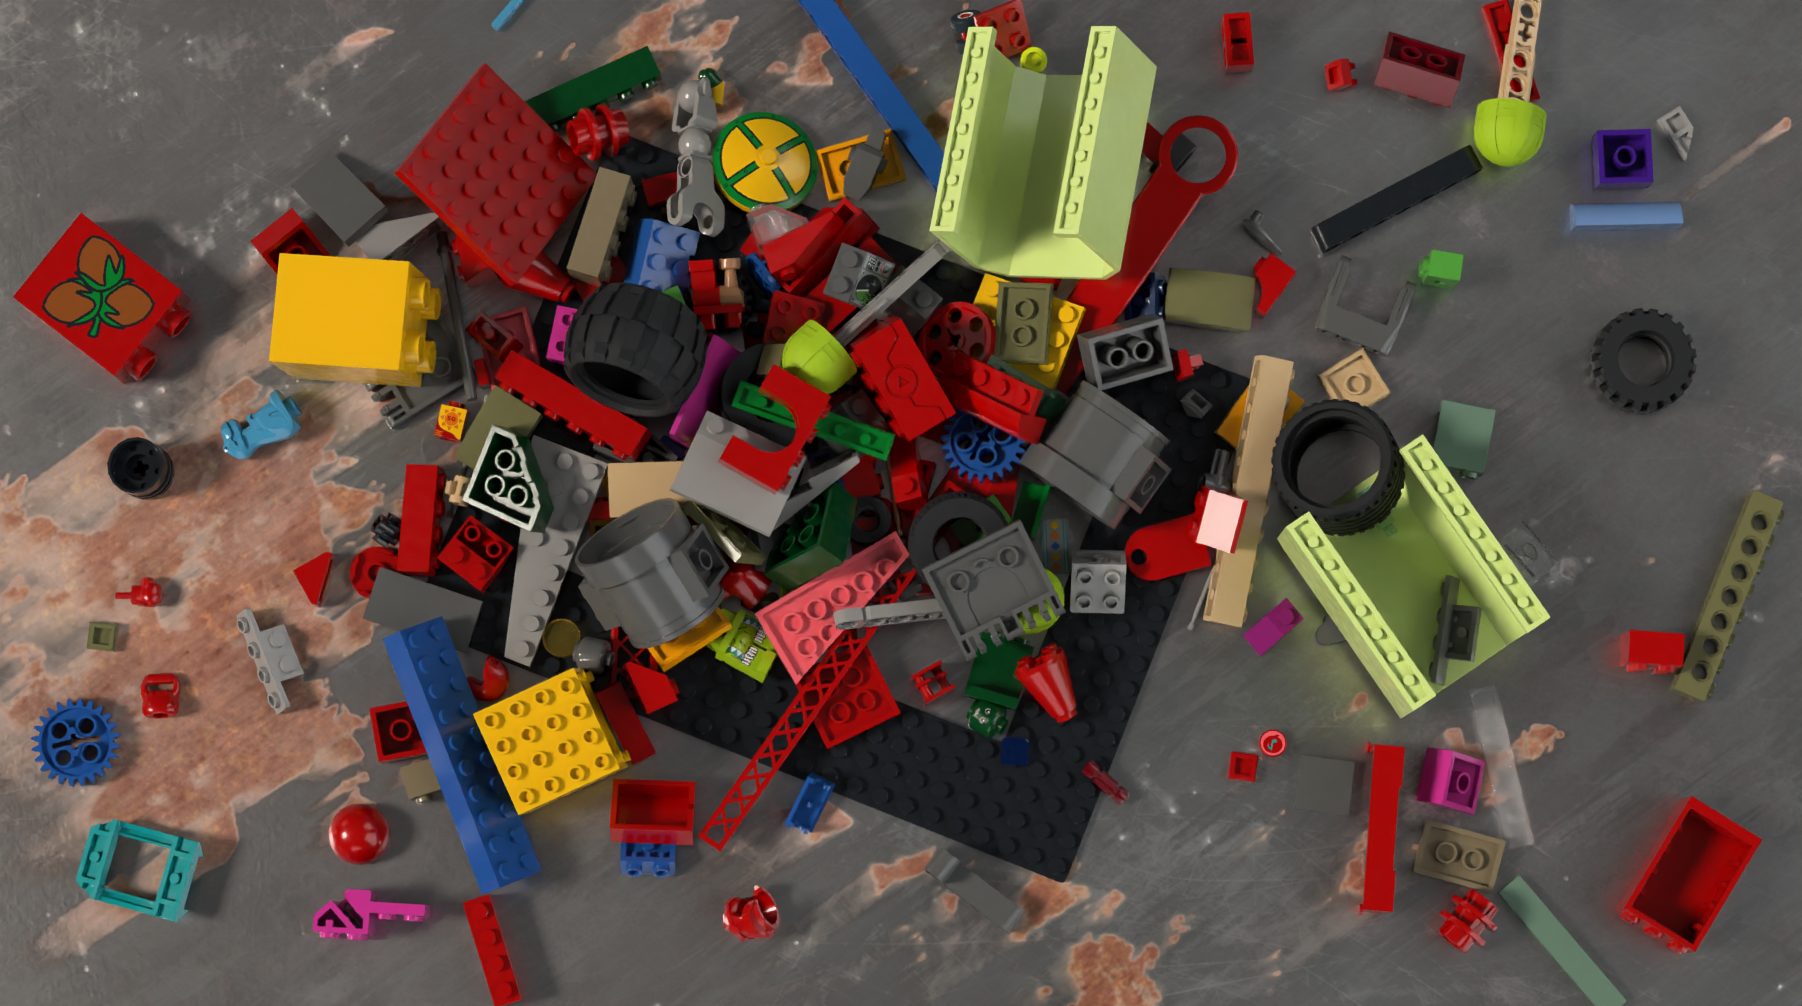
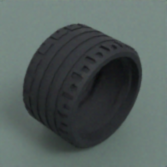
M1327 399L1322 400L1320 403H1312V405L1302 408V411L1296 412L1291 419H1288L1286 426L1281 428L1280 434L1276 437V446L1272 450L1271 463L1273 465V479L1278 487L1277 489L1296 517L1300 518L1307 512H1310L1324 534L1352 536L1358 532L1363 533L1368 529L1374 528V525L1378 522L1380 524L1384 521L1383 519L1391 514L1392 508H1395L1398 504L1397 502L1402 495L1401 489H1404L1405 484L1403 456L1399 452V446L1387 424L1367 406H1361L1358 402L1346 399L1343 401ZM1336 431H1353L1373 440L1380 450V469L1370 489L1360 498L1338 506L1322 505L1311 501L1299 491L1297 481L1299 463L1307 448L1318 438Z

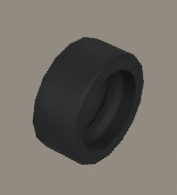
M1180 134L1175 139L1170 150L1171 164L1176 173L1183 167L1197 148L1183 134ZM1158 159L1154 161L1149 169L1151 174L1158 167Z

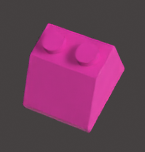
M1427 747L1416 801L1474 815L1485 761L1455 751Z

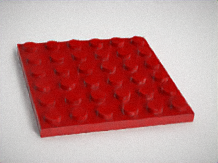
M486 63L476 70L394 172L510 287L519 281L594 183L597 173L580 156H575L571 147Z

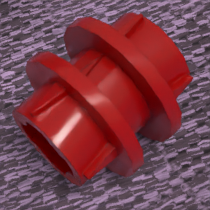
M606 104L598 105L595 115H593L589 108H581L577 118H573L567 123L568 140L575 156L586 155L589 160L595 161L600 158L601 150H603L606 156L614 157L618 154L619 147L629 143V127L624 113L621 109L610 110Z
M1470 889L1463 899L1454 894L1450 900L1457 907L1451 914L1441 910L1439 916L1445 922L1437 932L1448 943L1466 954L1473 944L1481 948L1486 944L1480 937L1485 928L1491 932L1496 931L1497 926L1491 920L1499 909L1473 889Z

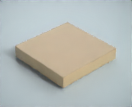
M1364 348L1317 375L1318 380L1331 400L1339 399V401H1343L1346 399L1358 402L1361 406L1365 405L1369 408L1391 395V391Z

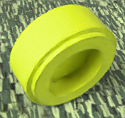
M1038 47L1027 48L1021 55V68L1038 73L1043 72L1047 65L1045 52Z

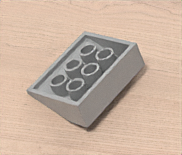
M707 411L670 491L770 537L807 457L804 456L798 467L792 465L788 472V475L792 478L784 491L779 489L774 495L719 464L718 460L733 435L765 452H777L786 447Z

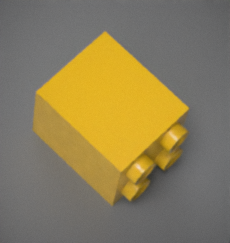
M280 253L269 362L294 379L421 387L422 373L432 374L436 363V344L434 341H426L425 339L427 320H438L440 315V288L431 287L429 278L409 261Z

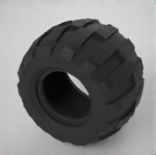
M632 283L601 285L595 288L591 295L587 296L572 318L565 339L564 369L567 376L581 392L604 406L639 417L655 418L667 416L670 413L677 412L681 404L687 401L698 385L705 367L707 333L704 330L705 326L690 308L661 291Z

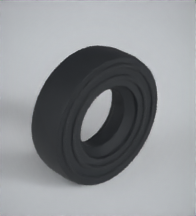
M863 496L857 498L856 515L852 523L850 539L861 545H873L889 534L892 526V516L888 506L883 501L875 497ZM864 511L874 512L878 517L877 526L870 531L860 529L857 525V518L860 513Z

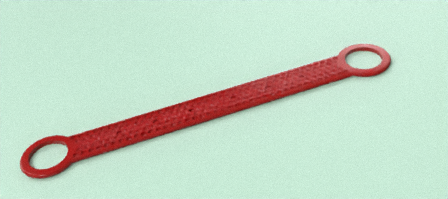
M1194 115L1176 121L1166 130L1158 146V167L1132 203L1120 271L1107 280L1080 279L1066 299L1068 302L1084 307L1086 311L1056 386V389L1066 395L1084 369L1077 335L1116 323L1202 196L1220 190L1233 177L1238 165V146L1231 131L1220 121L1208 116ZM1195 128L1206 129L1217 135L1222 141L1226 152L1225 164L1220 173L1213 179L1202 183L1189 182L1180 177L1175 172L1170 160V150L1175 139L1183 132ZM1041 407L1037 408L1035 414H1037L1040 411ZM982 421L979 427H984L987 423ZM1006 432L1001 433L998 436V441L1007 440L1010 434ZM982 438L980 442H981V443H982V442H987V443H988V442L990 441V439L988 438L987 440H984V439ZM969 440L964 449H968L973 441ZM1029 446L1022 447V448H1023L1025 451H1027V449L1029 448ZM976 455L971 457L970 460H974ZM985 455L982 463H990L994 459V455ZM950 468L929 498V501L938 496L948 480L965 492L975 493L987 498L990 479L985 478L984 484L981 485L978 477H976L970 483L968 474L960 478L958 475L959 469L953 472ZM949 527L943 536L949 544L950 552L953 553L963 548V544L951 527ZM906 578L900 579L901 584L904 582ZM896 579L891 580L897 586ZM921 583L923 589L915 594L918 596L933 595L930 586L926 583Z

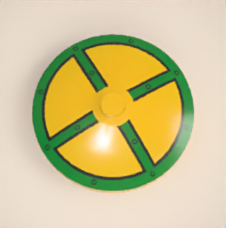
M754 112L734 119L720 132L711 153L714 181L720 192L736 207L756 215H779L796 208L809 195L817 177V154L808 135L793 121L774 113Z

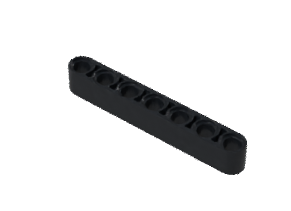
M1471 145L1465 146L1318 223L1309 231L1319 250L1324 254L1466 180L1484 168Z

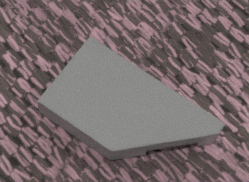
M1680 105L1658 118L1657 123L1681 161L1684 162L1688 159L1695 127Z

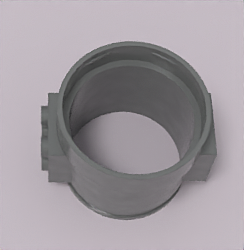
M1082 380L1079 385L1080 387L1070 398L1055 388L1052 393L1045 397L1042 408L1037 413L1047 419L1038 444L1031 443L1019 460V463L1068 500L1115 530L1129 508H1132L1139 514L1142 513L1172 470L1158 458L1164 446H1167L1170 441L1145 420L1086 381Z
M672 498L659 499L643 504L611 521L588 539L575 557V563L584 576L583 581L578 587L582 596L594 611L597 620L600 621L605 631L621 626L624 632L628 634L629 640L635 648H651L684 634L707 618L719 606L725 595V591L719 582L729 569L728 564L703 523L691 526L678 502Z

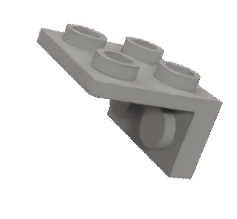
M1071 549L1070 612L1124 613L1126 585L1125 551Z

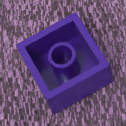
M1651 129L1596 131L1592 136L1594 189L1648 188L1654 182Z

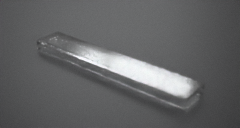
M1496 684L1469 690L1503 839L1506 841L1505 848L1508 850L1534 844Z

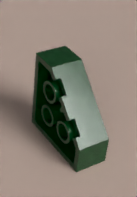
M492 425L462 501L530 532L544 533L554 506L530 439L510 428Z
M834 482L810 502L813 505L807 509L804 516L799 514L786 530L790 535L784 539L780 547L775 545L770 551L764 575L788 592L797 586H802L805 582L815 577L821 576L834 567H839L846 559V549L851 537L850 532L856 515L855 510L858 499Z

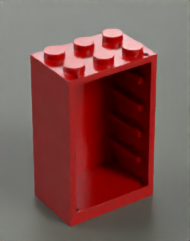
M1695 797L1682 798L1616 906L1615 910L1621 913L1619 918L1630 925L1639 924L1644 928L1642 931L1644 934L1654 940H1657V938L1663 939L1668 942L1666 947L1679 955L1681 953L1696 952L1763 839Z

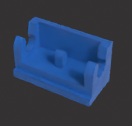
M811 772L784 825L790 828L797 827L802 830L803 834L812 833L836 784Z

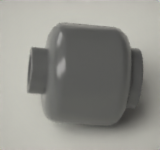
M584 637L576 643L573 650V661L576 662L577 667L582 668L586 672L591 671L594 674L604 673L607 667H612L615 660V652L612 651L609 641L596 637Z

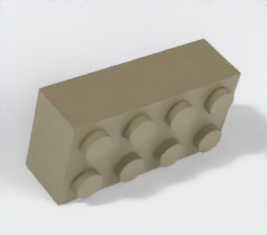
M599 167L567 266L571 279L598 287L603 285V282L609 283L613 267H610L612 256H618L621 242L618 241L621 231H626L629 217L626 216L629 206H634L637 197L631 176Z

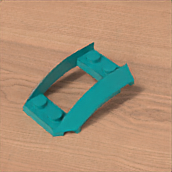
M113 819L108 823H100L90 828L75 880L90 895V899L178 922L188 912L184 910L185 902L198 858H204L200 842ZM119 835L170 849L155 901L104 888Z

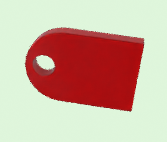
M1194 514L1147 526L1132 534L1125 547L1126 565L1132 574L1145 581H1158L1211 566L1206 545L1197 543L1188 537V523L1194 517ZM1135 550L1143 551L1146 554V562L1142 565L1134 564L1131 560L1132 552Z

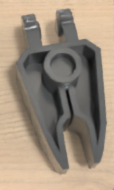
M878 127L870 132L871 134L868 136L865 144L853 145L848 156V160L851 163L844 177L843 194L857 201H860L871 190L878 173L883 174L888 163V159L885 158L886 154L881 152L887 136L885 131Z

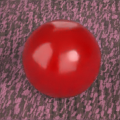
M362 803L348 805L333 817L328 831L329 843L334 853L343 861L355 865L368 864L378 859L386 850L390 839L389 824L385 816L371 805Z

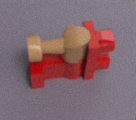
M740 258L719 259L720 270H725V285L718 286L716 260L688 261L694 313L705 326L704 330L716 329L715 314H725L726 328L741 327L742 312H746L744 293L738 287L736 269L741 267Z

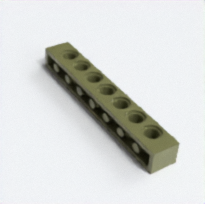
M1756 490L1748 493L1685 650L1683 667L1677 670L1669 691L1697 703H1702L1705 699L1711 698L1715 689V684L1712 683L1715 674H1720L1725 664V659L1722 658L1725 649L1729 650L1735 639V634H1732L1735 624L1739 625L1744 617L1745 610L1742 609L1745 599L1749 600L1754 592L1755 585L1752 584L1754 576L1761 573L1765 564V560L1762 559L1765 549L1769 550L1773 544L1775 535L1772 534L1774 526L1775 524L1779 526L1785 513L1782 510L1783 501ZM1754 517H1761L1764 520L1765 527L1763 530L1755 528L1753 524ZM1745 541H1749L1754 545L1755 552L1753 555H1749L1744 551L1743 544ZM1735 566H1740L1744 569L1745 577L1743 580L1737 579L1734 576L1733 569ZM1725 591H1731L1734 594V604L1731 605L1724 601L1723 594ZM1716 615L1724 618V629L1715 627L1713 619ZM1706 640L1714 643V654L1705 652L1703 644ZM1696 665H1700L1705 669V677L1703 679L1695 677L1693 669Z

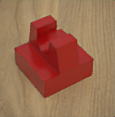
M1338 59L1324 65L1328 91H1339L1358 84L1357 79L1351 78V70L1356 68L1355 63L1349 62V59Z
M1187 349L1176 351L1171 355L1177 382L1188 380L1194 375L1193 370L1199 369V366L1204 365L1201 354L1189 356Z

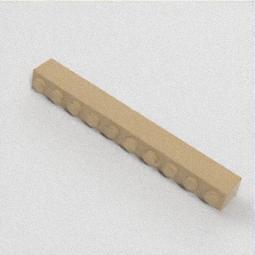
M1258 355L1254 358L1230 479V491L1246 499L1248 505L1235 554L1219 549L1216 550L1203 621L1231 627H1242V623L1246 621L1248 615V608L1246 607L1247 597L1251 595L1253 589L1252 572L1258 564L1257 546L1262 541L1264 533L1261 527L1262 521L1269 508V502L1267 501L1268 491L1271 490L1274 483L1273 465L1271 463L1272 450L1276 446V437L1280 434L1281 428H1284L1283 415L1290 401V397L1287 395L1289 384H1292L1295 376L1294 362L1266 355Z

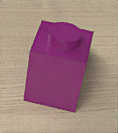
M1286 598L1248 630L1243 637L1261 656L1304 618Z

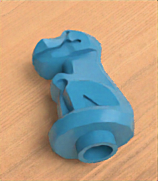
M273 391L269 395L268 404L259 409L257 413L246 416V420L249 423L247 428L243 429L240 422L235 419H231L229 422L225 421L222 424L223 450L239 460H247L258 448L295 436L301 429V422L298 418L302 414L300 407L291 396L285 398L280 391Z

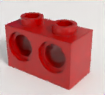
M1250 12L1223 14L1221 30L1225 73L1252 72L1254 54Z

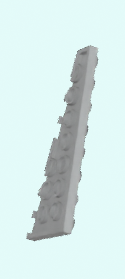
M533 435L531 445L554 510L544 533L520 529L504 656L531 667L608 469V464Z

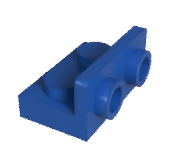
M621 843V874H627L632 877L640 875H655L657 877L675 875L676 845Z

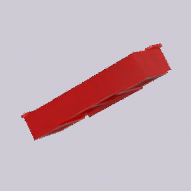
M1370 741L1365 742L1364 753L1373 754L1363 903L1356 906L1357 916L1362 915V912L1381 914L1393 912L1396 871L1393 870L1398 796L1399 789L1402 788L1405 747L1379 744L1371 746Z

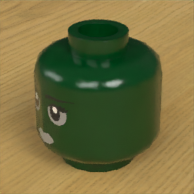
M975 700L966 716L969 719L970 728L987 738H991L997 733L1002 734L1009 722L1006 719L1007 711L1004 706L985 700Z

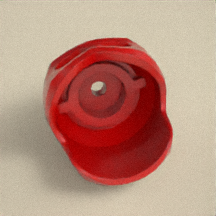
M492 655L486 658L483 681L473 676L466 677L474 698L484 702H493L501 698L510 684V674L507 667Z

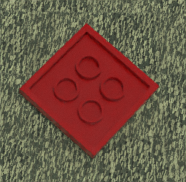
M859 644L853 645L854 651L859 646ZM867 645L813 720L827 750L901 714ZM850 648L835 654L836 661L849 660L851 657ZM832 657L829 659L827 664L832 663ZM820 662L814 664L796 684L799 692ZM844 666L838 667V672H839V673H840V671L842 670V668H843ZM834 668L825 669L820 672L821 685L833 683L835 680ZM816 679L811 686L817 685ZM828 688L822 689L823 695L826 693ZM818 690L806 692L803 696L806 707L817 705L820 701Z

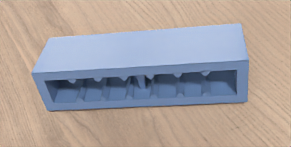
M1680 202L1570 204L1571 232L1675 230L1683 224L1682 207Z

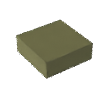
M90 621L87 649L115 652L119 625Z

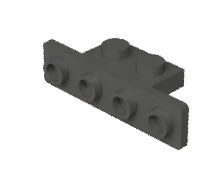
M1446 575V579L1441 585L1442 606L1437 612L1438 633L1433 639L1434 660L1429 666L1431 682L1442 686L1445 685L1448 659L1474 662L1482 611L1479 607L1457 605L1460 579L1452 575Z

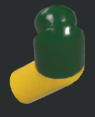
M702 69L698 74L699 81L703 77L709 79L715 106H723L725 82L714 69Z

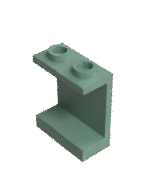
M1442 400L1439 403L1437 413L1439 414L1433 449L1449 472L1461 473L1460 477L1476 480L1477 476L1481 477L1484 474L1496 410Z

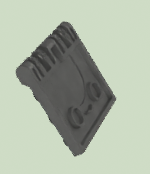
M441 314L438 320H427L425 340L434 341L436 344V363L433 373H422L421 387L387 385L371 396L374 402L383 400L392 392L397 399L385 405L380 410L382 416H386L402 406V409L385 419L391 430L464 386L456 339ZM472 367L473 377L475 379L477 378L476 371ZM363 383L368 392L381 386V384Z
M1020 519L921 568L967 662L977 657L968 638L973 636L981 654L987 652V647L978 634L986 629L989 630L993 643L997 647L1002 645L993 625L999 623L1007 640L1010 641L1025 633L1016 615L1017 613L1022 611L1030 629L1036 627V622L1027 608L1035 604L1038 605L1042 618L1046 622L1051 620L1050 614L1043 602L1045 599L1048 600L1056 617L1066 613Z

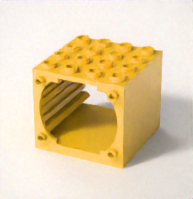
M582 668L569 669L473 714L518 815L531 813L629 768L627 761L631 760V757L627 750L622 752L590 683L595 681L591 671L585 672Z

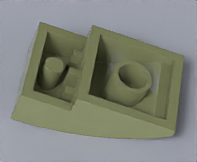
M1169 268L1164 321L1210 330L1221 329L1238 333L1250 331L1256 278L1214 271Z
M495 385L467 431L454 458L474 470L492 425L510 428L530 438L543 416Z

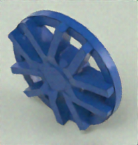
M756 252L746 256V264L752 278L761 291L768 298L772 299L773 292L780 291V285L770 271L767 270V262L765 260L762 261Z

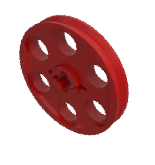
M952 302L938 308L924 324L920 332L918 348L934 376L940 379L941 375L948 377L957 351L974 357L973 350L975 347L983 345V354L976 359L988 364L995 350L996 332L992 320L983 310L967 302ZM957 310H961V319L956 323H952V314ZM978 319H982V329L978 332H973V323ZM935 327H940V336L932 340L930 336L931 331ZM952 334L959 338L958 342L961 349L954 346L956 342ZM937 352H941V361L937 365H932V356Z

